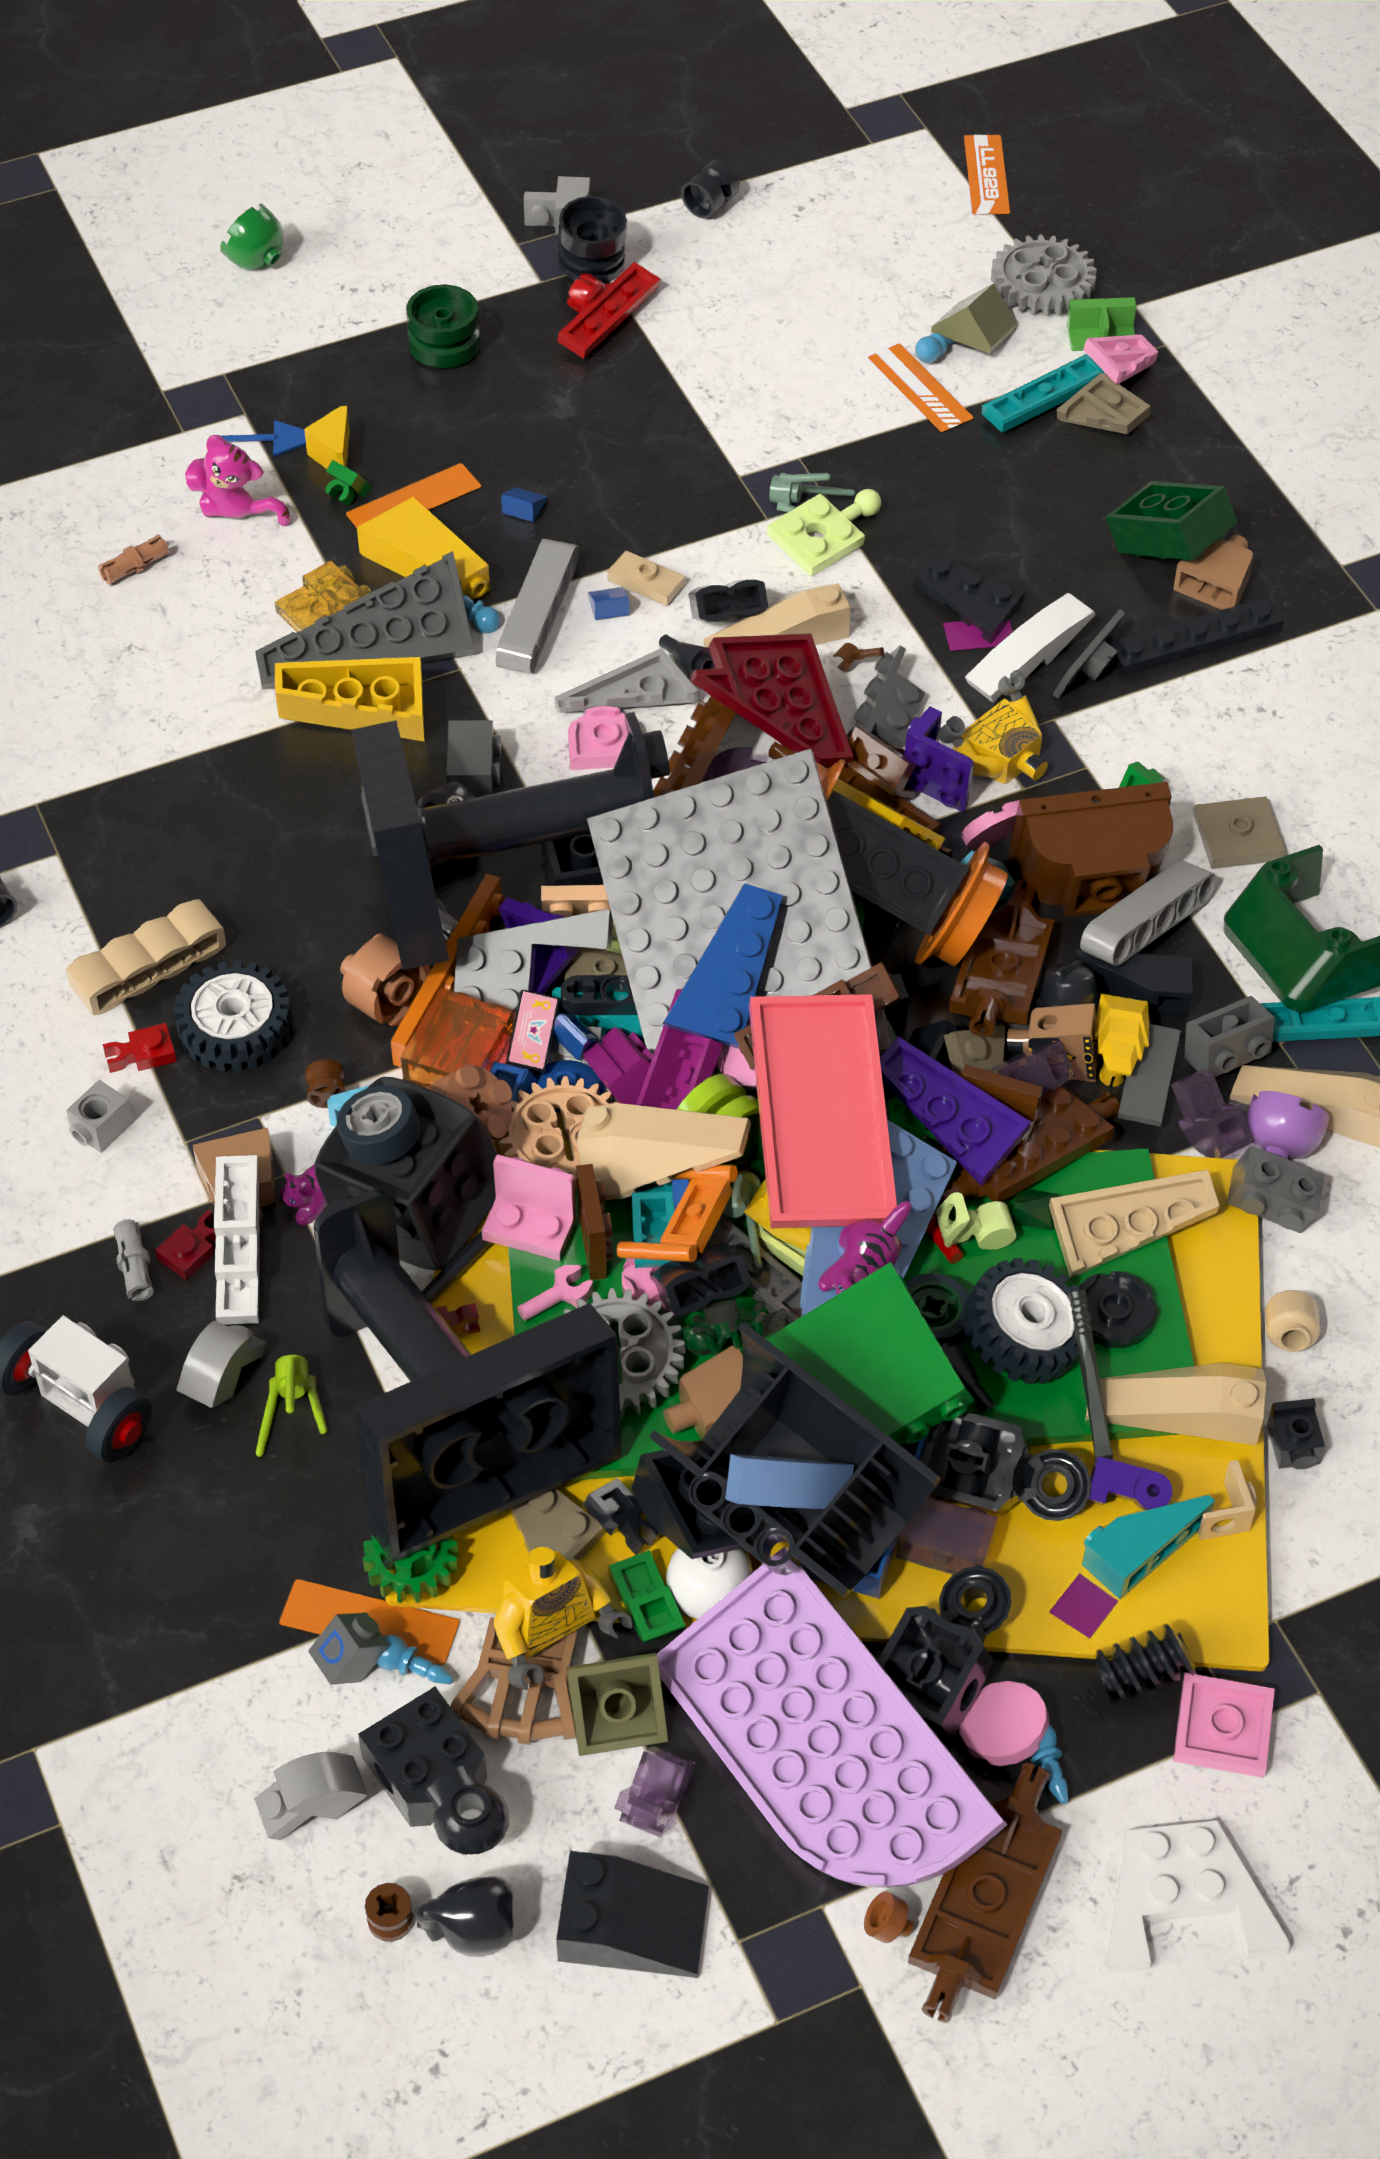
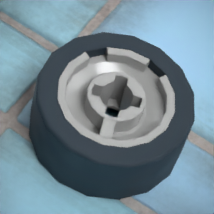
M380 1085L366 1088L354 1094L343 1104L337 1115V1130L351 1158L363 1164L378 1165L392 1162L404 1156L415 1145L420 1135V1120L406 1092L397 1087Z

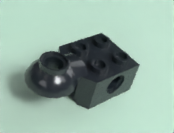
M965 1411L958 1418L951 1421L943 1420L929 1429L920 1461L942 1479L930 1494L931 1496L1001 1516L1020 1500L1023 1501L1033 1514L1044 1520L1061 1521L1073 1517L1084 1508L1090 1496L1091 1479L1083 1462L1076 1455L1066 1450L1049 1449L1036 1455L1032 1454L1027 1434L1020 1426ZM1054 1475H1062L1067 1480V1489L1059 1497H1050L1045 1491L1047 1480Z
M981 1566L964 1568L953 1574L944 1584L939 1598L941 1616L936 1612L935 1608L929 1609L927 1606L906 1608L877 1660L933 1732L950 1741L953 1740L995 1663L983 1642L988 1634L997 1630L1007 1619L1012 1605L1011 1591L1005 1579L993 1569ZM977 1598L987 1599L983 1609L977 1612L968 1611V1607L973 1600Z
M436 1686L358 1733L363 1760L410 1827L431 1826L434 1823V1829L439 1840L450 1850L463 1855L481 1854L493 1849L504 1839L510 1825V1811L504 1798L492 1787L484 1785L487 1780L485 1754ZM469 1809H476L482 1813L474 1819H466L460 1816Z

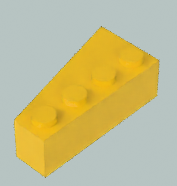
M420 657L275 663V696L279 718L349 730L396 720L400 738L425 742Z

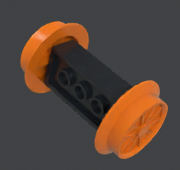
M843 759L828 769L816 762L851 891L926 933L917 952L915 963L920 965L932 956H936L949 965L956 966L967 953L986 923L1008 878L1007 872L988 862L989 844L984 842L976 850L966 866L832 790L844 767L845 761Z

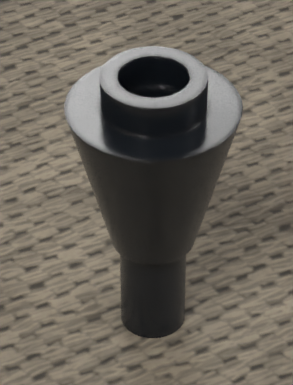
M667 634L660 638L659 646L673 654L674 658L690 676H692L695 670L715 668L709 647L679 642Z
M951 1341L946 1342L941 1346L965 1388L975 1401L973 1403L982 1414H986L996 1403L980 1385V1379L963 1343L959 1342L953 1345Z

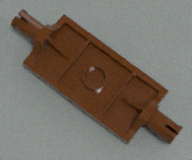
M1017 880L1013 884L1010 898L998 909L992 910L977 938L964 956L950 999L949 1012L972 1017L969 1029L974 1035L979 1036L982 1026H985L983 1037L992 1035L996 1020L1027 1025L1055 927V920L1040 918L1033 910L1032 901L1037 890L1031 881L1027 880L1025 889H1021L1023 880Z
M1059 1083L1043 1091L1038 1116L1025 1145H1017L983 1186L943 1146L942 1153L955 1160L957 1164L953 1170L954 1179L947 1183L937 1207L950 1194L955 1192L961 1193L964 1200L969 1199L972 1201L979 1197L987 1196L992 1201L1002 1202L1108 1142L1113 1137L1114 1126L1106 1120L1118 1115L1119 1101L1115 1097L1111 1098L1112 1094L1106 1092L1094 1101L1084 1104Z
M1025 1763L1022 1765L1021 1773L1011 1796L1006 1797L1004 1801L993 1802L988 1800L1008 1825L969 1858L943 1874L909 1954V1964L936 1975L926 2002L921 2009L925 2015L933 2019L939 2003L942 2002L937 2021L944 2023L951 2021L952 2012L963 1987L992 1999H997L1060 1842L1063 1830L1045 1823L1038 1815L1039 1812L1036 1807L1050 1775L1045 1769L1039 1767L1034 1781L1031 1782L1034 1764Z

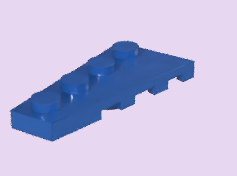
M746 883L741 887L661 1025L698 1037L710 1038L730 1047L739 1048L733 1034L747 1025L750 1014V998L755 997L783 895Z

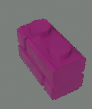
M614 1027L602 1037L601 1043L596 1042L583 1053V1058L620 1104L636 1105L653 1054L634 1032L626 1036L620 1028Z

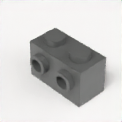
M493 720L449 721L447 784L450 782L465 784L475 798L493 794V785H500V762L494 763V757H501V735H494Z
M1249 996L1186 1023L1184 1058L1206 1080L1227 1073L1253 1060L1260 1059L1272 1053L1275 1017L1253 996Z
M1250 1145L1233 1167L1227 1204L1239 1208L1246 1213L1254 1214L1276 1223L1283 1228L1301 1233L1319 1212L1324 1174Z

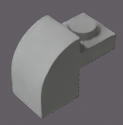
M558 176L556 193L525 192V225L555 226V235H558L559 216L562 208L574 199L590 196V177Z
M217 1321L211 1322L192 1345L185 1360L176 1391L211 1408L232 1398L241 1367L261 1358L266 1342L253 1336V1332L243 1326L231 1325L228 1327Z
M318 1752L296 1758L273 1771L276 1782L255 1797L254 1800L268 1838L281 1840L311 1816L337 1820L368 1796L354 1756L337 1752Z

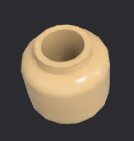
M1286 1290L1274 1295L1268 1301L1265 1308L1266 1334L1273 1345L1282 1350L1298 1352L1309 1348L1317 1341L1320 1335L1319 1306L1312 1296L1298 1290Z

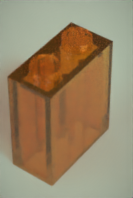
M440 988L400 1056L403 1080L428 1087L464 1065L478 1066L490 1072L493 1061L499 1063L509 1045L513 1027L512 1011L498 1004H489L471 998L461 992H452Z

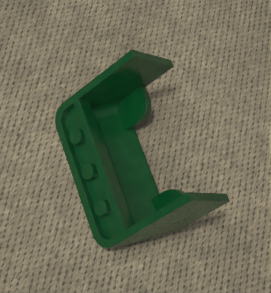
M1320 844L1262 865L1224 915L1223 931L1227 938L1283 1005L1297 1012L1311 1011L1380 986V936L1362 942L1354 932L1343 927H1335L1318 933L1294 905L1296 902L1319 895L1323 848Z

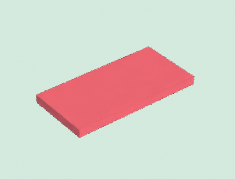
M872 994L751 997L749 1012L771 1228L848 1226L865 1219L883 1222L891 1211L897 1207Z

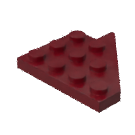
M811 633L713 637L708 646L716 669L695 670L690 677L694 685L794 753L811 749L815 761L822 766H832L841 759L845 761L844 765L850 763L854 756Z

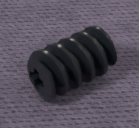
M1167 1623L1163 1624V1639L1161 1640L1151 1630L1146 1631L1145 1646H1142L1132 1636L1129 1637V1652H1125L1117 1642L1112 1644L1111 1659L1101 1649L1096 1650V1666L1112 1706L1114 1691L1124 1701L1130 1699V1685H1133L1141 1695L1146 1694V1679L1148 1678L1156 1687L1162 1688L1164 1685V1672H1167L1175 1682L1180 1681V1666H1184L1192 1676L1197 1674L1181 1633H1176Z

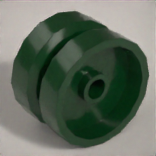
M442 284L423 288L410 297L406 305L409 349L417 361L431 367L450 368L467 363L477 355L481 346L477 300L471 292L459 286Z

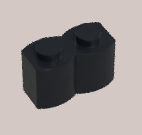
M755 579L736 580L725 586H700L688 593L692 618L701 621H718L732 614L754 615L768 608L765 582Z
M729 1244L708 1246L704 1248L702 1253H697V1258L694 1262L670 1261L659 1267L652 1274L661 1302L673 1314L677 1315L696 1312L709 1304L712 1299L734 1297L746 1290L752 1283L743 1256Z

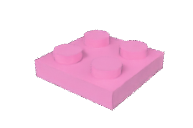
M1185 1673L1182 1683L1173 1762L1264 1778L1267 1767L1275 1689L1201 1675L1192 1676L1190 1673Z

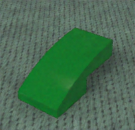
M650 1550L609 1565L608 1572L643 1644L685 1628V1623L668 1585H664Z

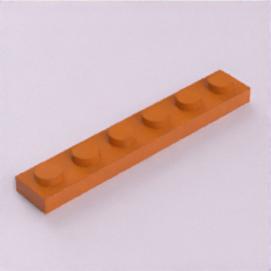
M486 873L446 943L449 961L434 964L392 1037L393 1065L408 1069L414 1057H419L422 1054L431 1027H437L442 1016V1007L447 999L454 997L458 938L489 932L490 922L493 917H498L501 914L499 907L505 901V896L501 894L500 877Z

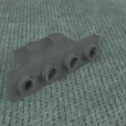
M899 645L891 653L885 652L884 656H881L874 667L877 674L864 690L867 698L853 716L856 724L847 733L848 740L855 727H862L870 733H874L889 745L902 746L905 743L908 727L917 714L925 692L897 673L906 651L903 646Z

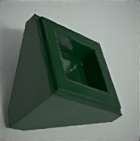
M1028 1188L1023 1189L1016 1194L1012 1222L1014 1224L1052 1231L1053 1219L1049 1209V1202L1051 1198H1056L1059 1194Z

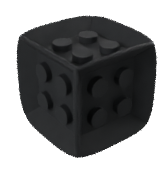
M380 1077L367 1088L380 1085L393 1086L406 1092L411 1099L420 1120V1135L415 1145L404 1156L392 1162L378 1165L363 1164L350 1157L336 1125L317 1155L315 1161L316 1179L328 1206L342 1197H356L375 1189L386 1191L394 1202L399 1259L420 1268L440 1270L459 1253L492 1208L496 1199L493 1162L498 1154L487 1128L467 1107L444 1095L409 1081L395 1077Z

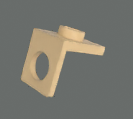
M1238 1460L1229 1461L1224 1479V1485L1232 1508L1204 1513L1198 1532L1200 1540L1250 1531L1257 1504L1256 1493L1253 1484L1250 1481H1245ZM1233 1519L1224 1526L1212 1527L1218 1521Z

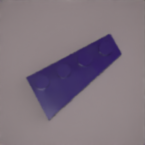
M899 1036L880 1057L882 1081L981 1186L985 1184L1030 1130V1121Z

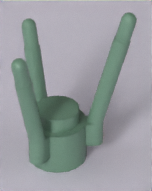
M781 473L780 476L774 475L771 481L769 498L770 502L777 503V511L790 512L796 508L792 504L793 502L799 503L802 492L854 496L855 491L835 487L802 485L801 483L829 480L831 475L828 473L796 475Z
M738 1174L737 1179L734 1182H730L733 1192L723 1213L732 1218L740 1217L743 1214L746 1216L753 1266L759 1269L762 1263L756 1222L744 1213L751 1201L753 1187L747 1178Z

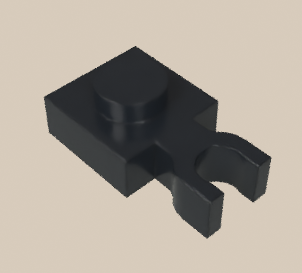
M618 1478L589 1493L583 1502L584 1507L610 1536L618 1531L623 1534L626 1545L635 1555L641 1552L646 1542L649 1546L654 1545L661 1535L653 1525L641 1518L643 1511L636 1497Z

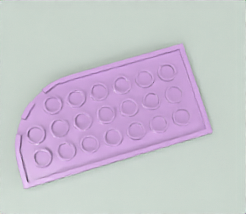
M784 1546L771 1557V1560L782 1559L786 1556L788 1549ZM765 1565L760 1566L657 1653L660 1678L776 1833L798 1856L823 1873L851 1884L867 1887L892 1888L921 1883L940 1876L958 1866L1008 1825L802 1566L789 1575H778Z

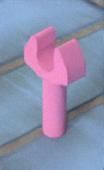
M562 1266L555 1270V1284L552 1288L519 1305L517 1310L521 1318L527 1321L561 1301L570 1303L575 1308H578L577 1300L579 1298L585 1302L589 1300L593 1292V1281H585L577 1287L569 1286L570 1283L581 1278V1266Z

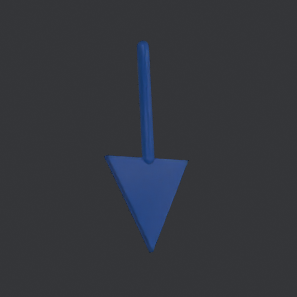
M274 420V434L220 435L227 442L274 441L273 457L306 445L304 429Z

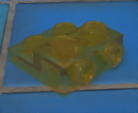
M330 560L303 575V586L275 601V611L296 632H299L315 624V620L325 615L329 617L344 609L345 605L369 594L371 590L364 584L358 587L354 583L350 570L345 565L337 567Z

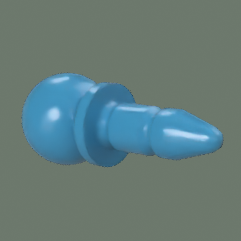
M932 333L929 336L922 337L915 346L916 356L922 362H934L946 352L947 346L953 343L954 340L943 337L939 333Z
M462 594L465 610L468 612V622L473 621L475 629L481 633L488 634L498 630L501 624L498 611L489 606L484 607V603L481 600L474 604L472 599Z
M397 1635L383 1636L390 1646L376 1662L379 1667L389 1671L398 1669L402 1676H405L411 1670L412 1673L420 1677H427L433 1683H453V1677L442 1666L438 1664L433 1665L431 1661L421 1656L416 1657L417 1647H408L406 1642Z
M1049 1724L1043 1739L1039 1742L1040 1748L1032 1755L1031 1763L1035 1767L1041 1766V1768L1049 1773L1048 1787L1051 1793L1061 1804H1066L1068 1802L1067 1783L1062 1778V1770L1058 1761H1056L1062 1756V1752L1056 1747L1057 1735L1054 1728Z

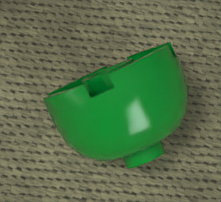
M259 204L260 209L258 211L252 206L241 214L227 231L231 236L228 243L226 244L222 240L220 245V252L242 269H261L265 265L270 267L282 255L280 251L284 234L282 225L276 216L263 204Z

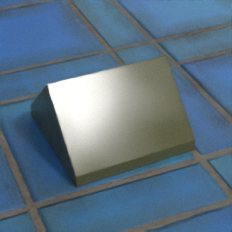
M993 283L958 302L932 326L931 332L939 333L943 337L991 353L1016 329L1017 322Z
M656 1653L567 1667L568 1695L579 1756L668 1742Z

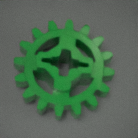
M372 1534V1540L364 1541L363 1544L366 1555L362 1557L364 1571L368 1572L370 1585L380 1584L381 1596L384 1598L392 1591L396 1592L398 1603H402L406 1595H413L415 1602L421 1603V1593L426 1591L433 1597L438 1596L437 1584L449 1586L451 1584L449 1572H456L458 1570L456 1557L459 1555L457 1541H452L453 1535L393 1563ZM387 1569L394 1570L396 1575L392 1574Z

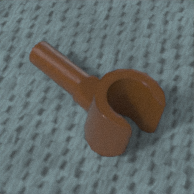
M845 643L833 657H841L843 661L838 665V669L848 671L857 660L884 656L885 652L883 647L863 650L858 649L852 643Z

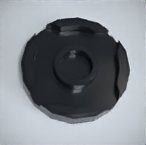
M1111 1271L1110 1275L1100 1276V1273L1092 1275L1079 1286V1290H1085L1089 1305L1088 1311L1092 1317L1090 1325L1092 1327L1094 1343L1107 1348H1127L1139 1344L1151 1333L1157 1317V1304L1153 1299L1154 1295L1149 1286L1138 1277L1122 1271Z

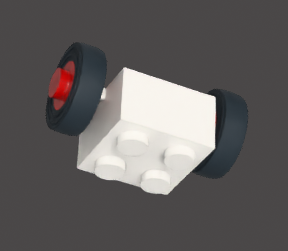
M62 1316L49 1330H46L35 1322L25 1321L14 1326L0 1340V1392L9 1396H15L27 1390L37 1380L40 1393L44 1398L88 1427L85 1436V1446L91 1454L104 1462L113 1463L128 1454L143 1436L152 1415L151 1401L134 1388L135 1381L131 1376L127 1354L116 1344L111 1343L107 1345L99 1340L93 1330L82 1322L75 1324L65 1316Z

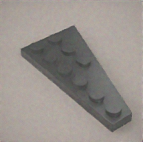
M453 551L443 555L441 560L427 567L424 565L414 570L413 574L396 583L392 581L345 605L344 609L327 617L325 615L315 620V624L297 633L292 632L256 650L255 656L262 689L275 687V663L420 657L421 663L473 654L474 648Z

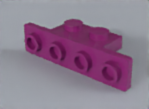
M682 989L676 990L669 1012ZM663 1026L636 1105L677 1110L681 1102L696 1086L712 1076L722 1044L710 1038L698 1037Z

